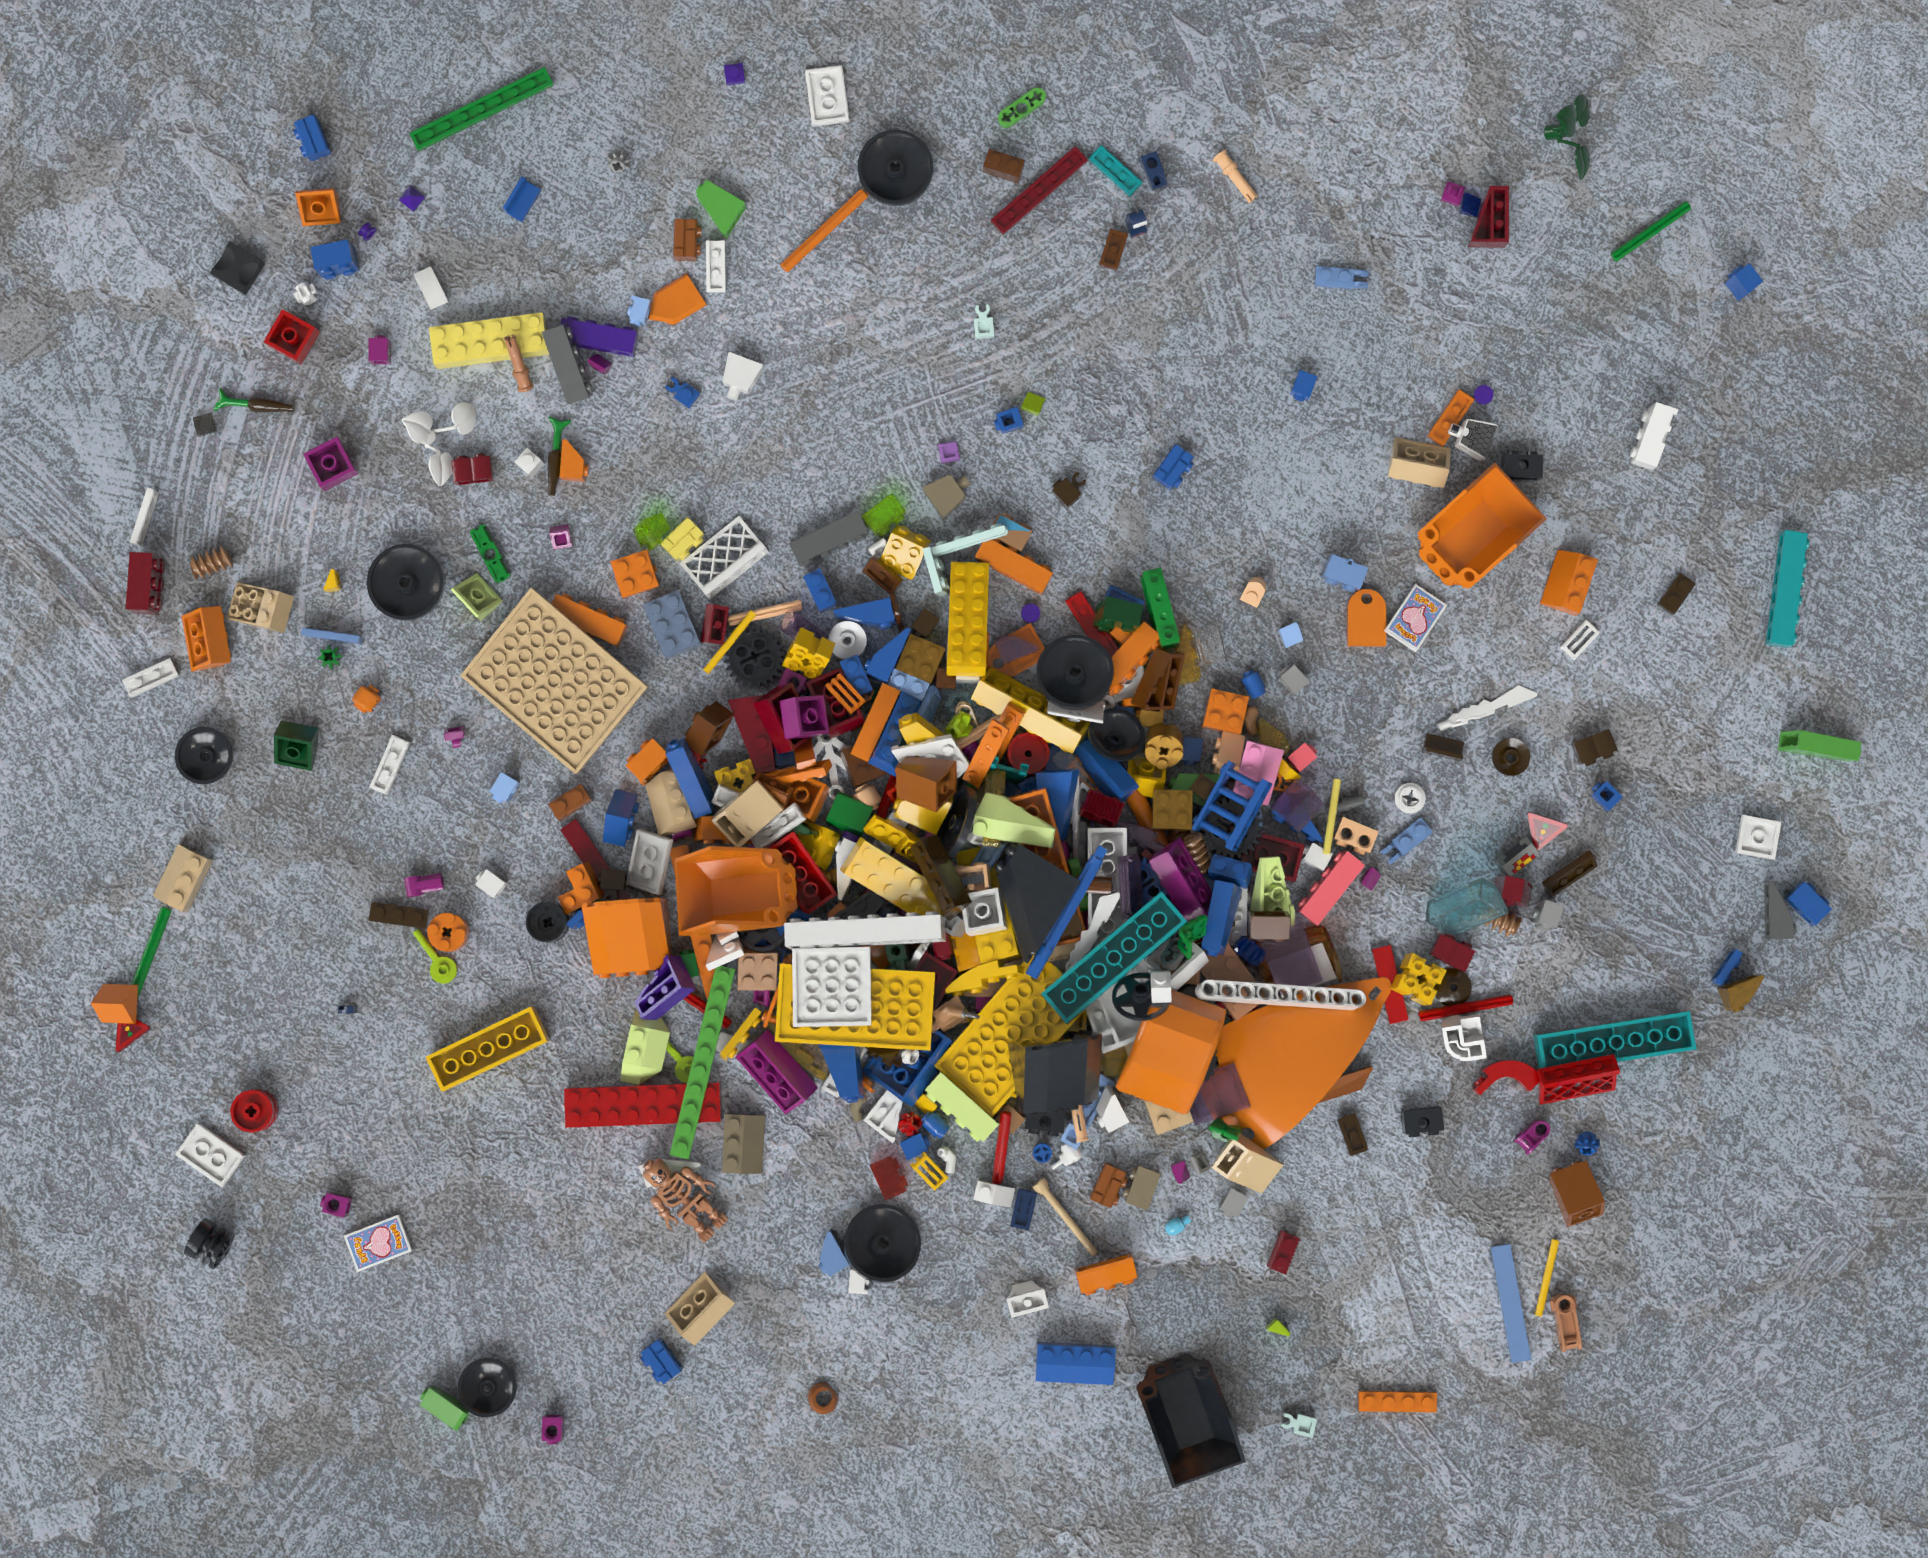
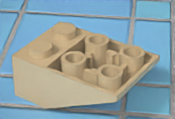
M237 582L227 619L284 633L294 596L276 590Z
M757 780L719 809L711 821L735 847H740L784 808Z
M1240 1134L1238 1141L1229 1139L1214 1159L1212 1169L1228 1180L1262 1194L1284 1163Z

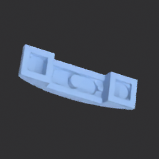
M1100 1074L1098 1100L1093 1101V1104L1082 1105L1086 1130H1088L1097 1114L1096 1107L1105 1086L1110 1085L1112 1088L1115 1083ZM1077 1115V1117H1078V1123H1079V1128H1080V1131H1081L1080 1119H1079V1115ZM1072 1117L1060 1140L1077 1150L1080 1143L1076 1142Z

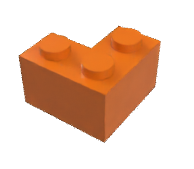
M590 862L582 863L566 871L574 888L558 897L566 915L581 909L584 903H593L603 898L605 893L603 889H600L601 885H598L597 876Z

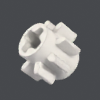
M303 282L295 287L297 292L293 293L299 304L303 302L306 306L317 300L315 295L319 293L314 284L309 285L308 282Z

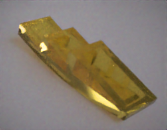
M769 1022L768 1026L775 1035L776 1024ZM780 1042L787 1052L807 1071L823 1082L826 1080L828 1074L812 1065L816 1058L800 1048L803 1043Z

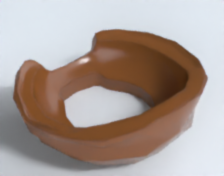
M819 1382L811 1387L808 1393V1402L812 1410L819 1414H828L837 1407L839 1397L830 1384ZM829 1390L833 1396L827 1406H819L816 1402L817 1394L821 1391Z

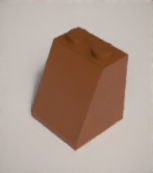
M906 757L895 768V788L897 789V798L937 812L957 792V764L954 760Z
M1575 1161L1569 1167L1564 1169L1559 1167L1550 1173L1549 1181L1567 1228L1603 1215L1605 1200L1587 1161Z

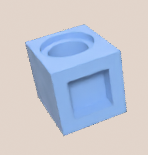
M501 772L489 792L494 794L492 798L496 801L509 803L520 783Z

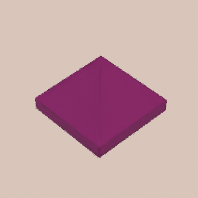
M753 990V1002L768 1007L770 1004V990Z

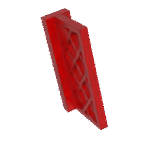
M1612 1054L1538 1069L1540 1079L1539 1104L1614 1091L1617 1075L1620 1074L1615 1055Z

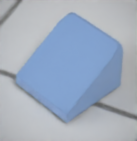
M1297 622L1278 630L1285 648L1303 641Z

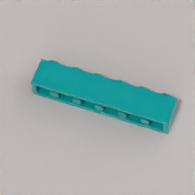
M1790 530L1780 532L1765 645L1790 648L1797 641L1795 628L1800 619V615L1797 613L1798 606L1802 603L1800 590L1805 581V577L1802 574L1803 569L1807 565L1805 551L1809 548L1808 533Z

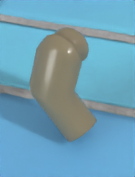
M865 1094L864 1098L858 1099V1102L850 1103L849 1108L855 1123L864 1119L860 1109L863 1103L867 1101Z

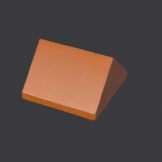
M334 188L295 191L302 226L341 223L339 195Z
M103 984L91 1001V1005L102 1023L136 1024L138 985Z

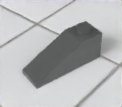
M1764 881L1765 939H1794L1796 924L1793 923V918L1774 881Z

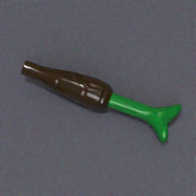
M219 388L220 399L214 407L215 412L228 405L248 407L253 412H294L295 405L262 397H251L249 400L229 398L222 388Z
M550 416L548 419L554 428L553 448L548 454V496H555L560 476L561 433L571 423V420L559 421Z

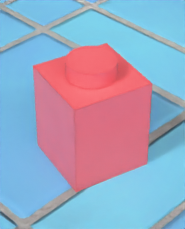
M1304 743L1289 755L1286 760L1299 773L1317 758V751L1311 744L1307 745Z

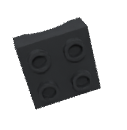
M229 241L221 258L212 268L210 274L246 295L264 267L265 262Z

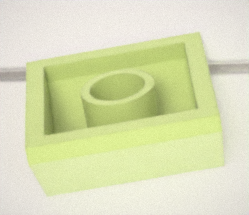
M477 573L451 589L481 621L503 601Z

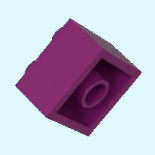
M338 437L303 454L319 487L324 491L359 474L342 440Z
M824 695L793 697L780 701L785 739L816 737L829 734Z

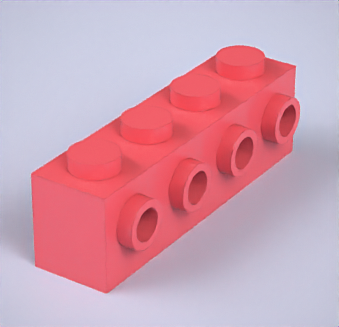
M1339 851L1334 856V863L1330 867L1327 866L1321 873L1323 877L1319 882L1316 881L1309 889L1311 892L1307 897L1304 896L1297 904L1299 907L1296 911L1314 925L1318 926L1365 866L1348 851Z

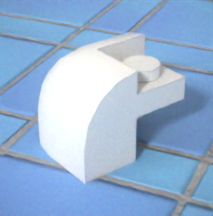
M1479 1014L1462 1017L1454 1015L1442 1021L1444 1044L1447 1052L1460 1061L1487 1058Z

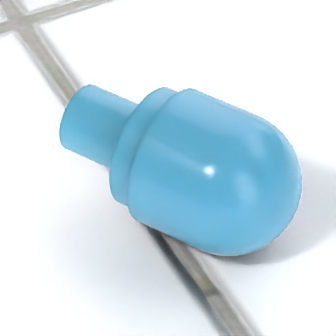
M1187 1215L1181 1219L1175 1217L1168 1221L1165 1225L1167 1234L1174 1236L1185 1229L1184 1226L1191 1222L1189 1216Z

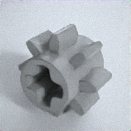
M614 149L613 154H608L607 160L609 161L607 166L611 167L613 172L623 173L625 168L629 169L631 163L629 160L631 156L627 155L625 150Z

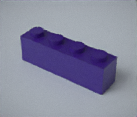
M567 316V319L561 318L560 325L567 323V326L571 327L574 335L572 338L573 343L579 348L629 357L635 356L638 333L634 331V328L623 326V329L616 328V325L610 323L599 325L593 320L582 322L572 316Z

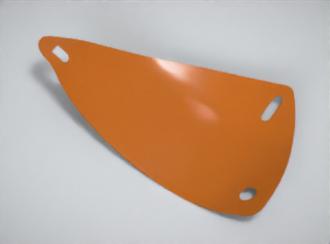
M1380 977L1325 987L1361 990L1366 996V1002L1355 1010L1267 1005L1242 1016L1237 1021L1234 1020L1224 1025L1216 1047L1217 1053L1215 1054L1218 1056L1219 1066L1213 1070L1214 1075L1209 1076L1210 1080L1207 1082L1203 1081L1200 1088L1202 1097L1213 1118L1217 1119L1220 1117L1227 1125H1239L1242 1129H1252L1255 1137L1249 1140L1263 1150L1282 1138L1319 1103L1358 1054L1370 1035L1383 1004L1391 992L1390 980ZM1377 986L1381 992L1375 1000H1370L1369 993ZM1315 993L1316 1000L1320 1002V996ZM1297 994V998L1302 1000V995ZM1334 995V1001L1338 1003L1339 999ZM1352 996L1353 1003L1357 1004V999Z

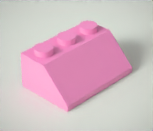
M1247 740L1238 772L1256 782L1261 781L1263 778L1273 784L1262 803L1268 806L1284 750ZM1235 779L1232 791L1246 799H1251L1254 794L1253 789Z

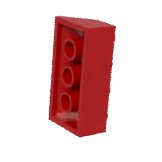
M794 831L781 837L766 848L778 849L787 864L790 863L795 868L796 900L803 912L810 914L838 895Z

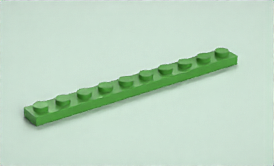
M724 966L715 968L670 1151L672 1156L688 1160L690 1158L736 969Z

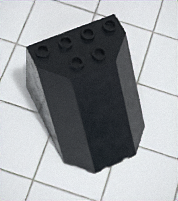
M1009 841L1004 849L1006 854L1003 860L1000 859L995 867L997 871L996 876L1021 957L1028 964L1034 953L1043 944L1079 885L1080 880L1025 848L1021 843Z
M1079 1029L1080 1037L1028 1045L1008 1042L1019 1112L1025 1113V1116L1036 1115L1037 1112L1054 1114L1059 1113L1062 1108L1076 1110L1079 1109V1105L1093 1104V1101L1098 1100L1102 1033Z
M1184 1353L1176 1358L1173 1357L1148 1367L1145 1372L1146 1376L1142 1381H1139L1136 1389L1172 1489L1246 1462L1232 1416L1209 1360L1203 1358L1199 1360L1193 1358L1190 1354Z

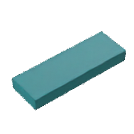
M1102 145L1088 158L1095 167L1129 197L1143 184L1135 174Z

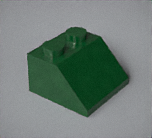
M281 720L274 733V764L312 771L318 746V728Z

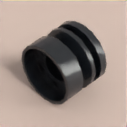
M540 902L528 911L526 928L529 935L535 940L544 943H555L567 934L569 929L567 922L570 919L560 905L551 902ZM552 918L553 926L546 927L547 923H545V920Z
M204 1218L191 1234L185 1246L184 1254L194 1260L204 1254L202 1264L206 1265L209 1262V1268L214 1270L229 1253L235 1233L229 1231L226 1234V1228H221L215 1233L217 1224Z

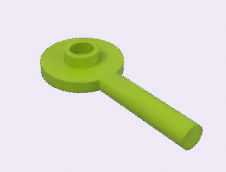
M420 929L414 931V936L433 961L430 966V975L433 980L442 984L451 982L457 975L456 963L449 957H439Z
M668 1041L667 1051L677 1062L675 1074L681 1082L687 1083L693 1057H682Z

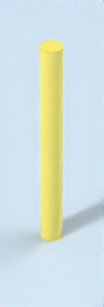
M1333 779L1323 854L1330 855L1341 785L1340 779Z

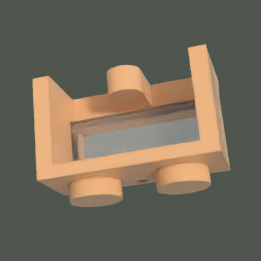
M977 862L969 867L963 865L954 867L967 893L993 888L990 867L984 864V862Z

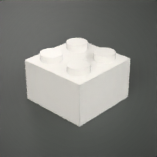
M998 887L968 893L972 903L962 910L965 931L970 937L1008 929L1003 895Z

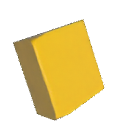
M331 569L323 588L325 592L341 590L339 572L335 569Z
M1282 758L1278 770L1284 779H1300L1299 773L1290 763Z
M925 1093L915 1103L925 1114L927 1112L932 1113L938 1107Z

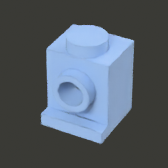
M632 295L631 301L633 305H630L628 309V316H630L629 324L636 327L646 326L652 303L648 299Z

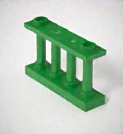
M1160 567L1142 572L1143 577H1140V582L1152 628L1159 636L1160 648H1175L1177 643L1180 642L1162 569Z

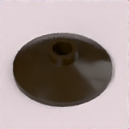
M1506 738L1498 742L1494 747L1492 762L1501 774L1516 776L1523 773L1529 766L1530 751L1521 740ZM1508 754L1513 756L1512 761L1507 760Z
M1445 969L1446 973L1441 984H1436L1433 988L1437 991L1436 999L1446 1006L1465 1003L1472 990L1469 977L1458 969ZM1451 984H1455L1457 986V989L1455 991H1452L1450 989Z

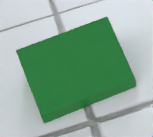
M838 792L827 816L826 824L862 837L864 833L863 828L867 825L874 806L866 805L858 799Z

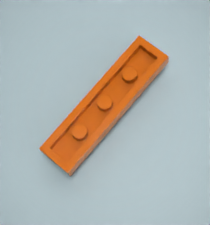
M830 759L816 762L817 765L800 770L797 766L763 774L788 785L793 781L800 780V782H804L812 777L822 778L828 774L832 763Z
M1358 1391V1411L1437 1413V1393Z

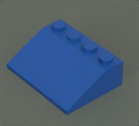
M936 1030L932 1033L931 1051L917 1050L919 1051V1058L915 1064L902 1063L899 1068L895 1065L886 1067L881 1062L883 1058L875 1060L874 1057H871V1061L866 1064L862 1071L904 1103L913 1107L938 1072L934 1065L951 1047L954 1041Z

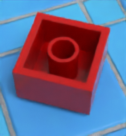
M282 309L263 342L271 349L302 365L320 332L314 326Z

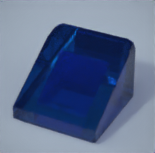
M1464 192L1459 214L1477 218L1481 198Z

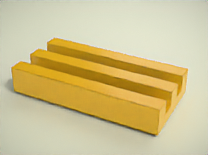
M923 1152V1156L916 1158L917 1161L915 1163L912 1162L910 1165L935 1191L949 1177ZM927 1160L935 1168V1170L942 1176V1178L939 1179L936 1176V1174L924 1163V1161ZM921 1165L937 1183L933 1184L918 1167Z

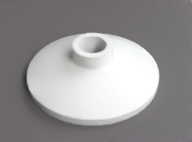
M844 621L835 625L828 637V640L836 643L833 653L842 659H847L856 654L859 656L864 651L867 642L863 628L851 621ZM845 637L851 638L850 644L844 642Z

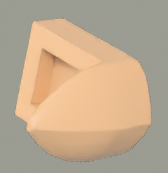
M1262 577L1251 578L1240 600L1258 607L1266 591L1264 579Z

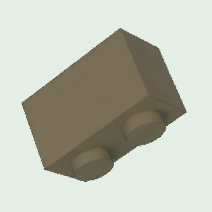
M1137 1165V1168H1133L1129 1178L1132 1179L1130 1187L1126 1186L1123 1194L1125 1202L1148 1211L1161 1174Z

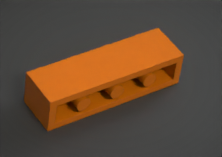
M998 539L981 544L975 555V560L981 563H989V567L1040 595L1043 594L1053 575L1050 567L1042 563L1041 565L1034 563V559L1024 554V556L1017 554V550L1009 545L1007 548L1000 544L1001 541Z
M562 593L561 596L555 595L552 604L583 631L616 647L620 646L628 628L624 624L625 620L617 616L610 618L607 616V612L598 608L594 611L589 608V604L583 601L576 603L572 601L573 597Z
M1143 622L1111 657L1114 668L1113 682L1108 692L1111 697L1114 694H1119L1124 688L1123 684L1127 680L1130 681L1136 675V670L1148 662L1149 656L1155 648L1161 647L1158 633L1147 623Z

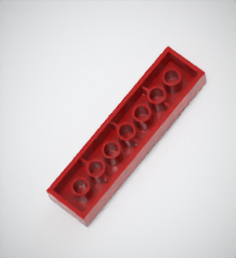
M721 1082L708 1083L698 1123L722 1121ZM687 1083L565 1088V1128L678 1123Z

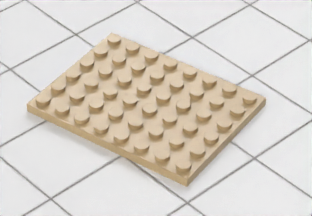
M533 587L528 590L460 675L575 775L581 771L649 687Z

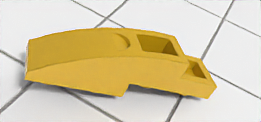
M874 815L863 828L865 833L895 848L896 853L917 863L910 847L920 838L889 818L885 820Z
M998 960L988 962L959 976L945 991L947 994L953 995V997H962L965 992L979 994L983 992L982 989L989 988L988 983L1000 982V978H1006V980L1017 979L1018 975L1024 974L1023 966L1012 965L1004 967V962Z

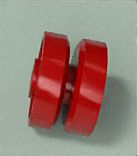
M1026 732L1017 735L1012 739L1006 752L1007 766L1020 770L1022 763L1029 764L1026 778L1035 777L1037 772L1044 770L1049 760L1050 751L1048 744L1042 737L1036 734ZM1027 752V755L1031 754V757H1026L1025 753Z
M261 1089L243 1091L233 1100L230 1109L231 1120L235 1126L249 1133L268 1129L277 1120L279 1113L278 1102L275 1097L268 1091Z

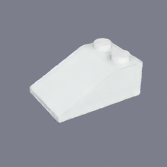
M845 838L843 841L839 840L835 848V852H837V889L840 901H844L853 880L845 875L840 868L856 845V843Z

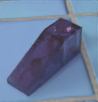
M786 612L777 627L793 640L801 627L815 633L814 637L821 639V637L828 639L829 637L798 612Z

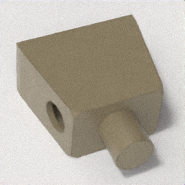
M947 475L924 486L923 492L944 520L966 499L962 490L971 484L965 475L957 481L951 475Z

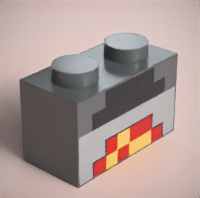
M1517 836L1510 842L1511 846L1508 849L1502 848L1495 854L1496 858L1493 861L1504 875L1512 877L1540 855L1527 836L1522 838Z

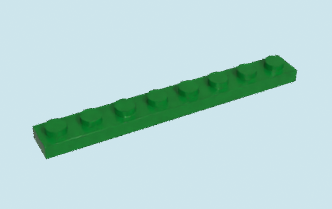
M543 67L410 132L409 135L418 152L554 86L546 68Z

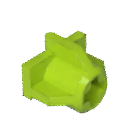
M960 710L959 714L953 716L946 726V735L951 734L954 740L960 737H968L974 726L969 724L972 716Z

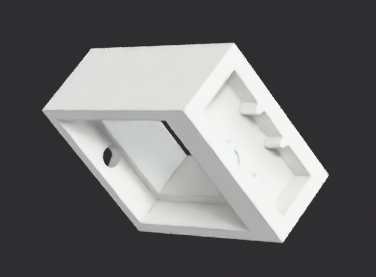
M1168 939L1145 960L1149 966L1147 970L1150 974V970H1162L1159 967L1161 965L1160 957L1171 939ZM1194 942L1192 943L1191 959L1187 960L1171 975L1172 990L1177 991L1209 962L1205 952ZM1178 945L1173 947L1174 949H1179Z

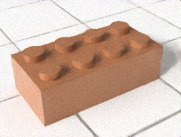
M1228 942L1224 955L1218 954L1217 957L1206 955L1209 962L1200 969V974L1205 980L1257 983ZM1222 987L1223 994L1228 995V990ZM1241 988V994L1246 997V991ZM1260 990V996L1265 998V993L1263 990ZM1222 1002L1235 1021L1259 1005Z

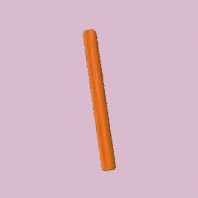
M860 189L781 263L782 269L785 272H789L868 198L866 192Z

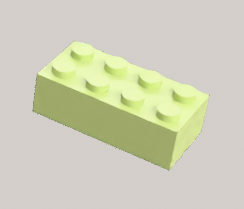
M942 1072L926 1087V1096L932 1102L937 1100L942 1105L940 1109L948 1116L950 1114L956 1117L955 1122L963 1129L966 1126L970 1130L969 1135L977 1142L979 1140L984 1142L999 1125L993 1117H990Z

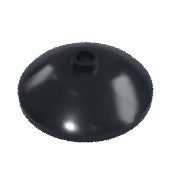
M1118 708L1105 709L1103 723L1091 722L1089 725L1088 735L1091 745L1101 756L1109 760L1127 761L1133 759L1144 746V728L1141 722L1126 710Z
M197 727L188 731L180 738L175 749L177 769L184 778L197 784H211L219 781L227 774L233 762V749L230 741L222 732L210 727ZM209 753L210 758L205 760V754Z
M481 1358L470 1363L461 1373L457 1386L458 1397L463 1407L471 1414L479 1417H494L503 1413L512 1404L517 1390L516 1378L510 1367L494 1358ZM486 1384L491 1385V1390L488 1392L484 1390V1385Z

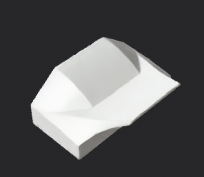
M1033 1280L1012 1285L1011 1293L1006 1298L1011 1318L1049 1308L1044 1288L1036 1285Z

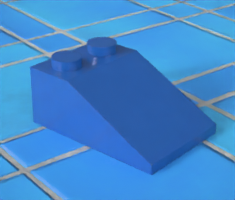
M890 597L833 610L836 619L851 621L876 629L881 628V631L892 629V625H896Z
M906 628L876 652L872 659L868 658L864 667L868 677L888 685L908 637L912 634L910 628Z

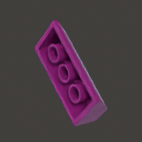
M1180 837L1156 852L1149 861L1152 870L1160 878L1161 885L1170 895L1171 902L1188 922L1202 914L1208 917L1213 892Z
M769 1030L758 1036L735 1056L785 1115L805 1102L818 1089V1086L791 1057L788 1051L779 1042H775V1036Z

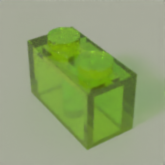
M891 493L862 515V519L876 537L878 535L883 536L890 531L889 527L894 523L897 525L905 519L906 511Z

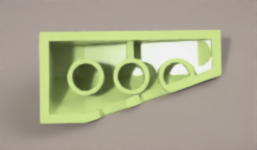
M986 792L975 814L973 834L991 839L1052 848L1055 828L1037 816H1032L1023 807L1010 802L1009 798Z
M1279 856L1261 857L1250 911H1288L1290 915V930H1294L1295 910L1291 904L1289 889L1286 887Z

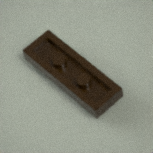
M1588 850L1544 880L1542 884L1547 895L1550 898L1554 897L1598 867L1593 853Z
M371 902L368 921L427 929L430 910Z

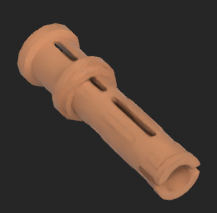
M512 334V338L508 335L504 337V341L514 368L512 374L518 384L517 390L519 392L530 391L534 388V384L529 378V368L524 365L516 335Z

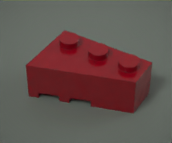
M1490 186L1488 188L1467 247L1505 248L1509 243V186Z
M1506 875L1495 877L1491 900L1496 901V905L1499 906L1517 905L1529 908L1533 885L1521 878Z

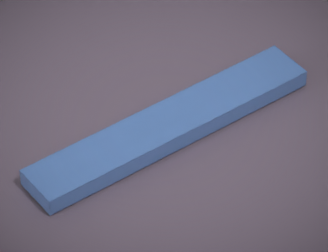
M1508 1243L1491 1246V1255L1511 1363L1531 1360L1511 1245Z

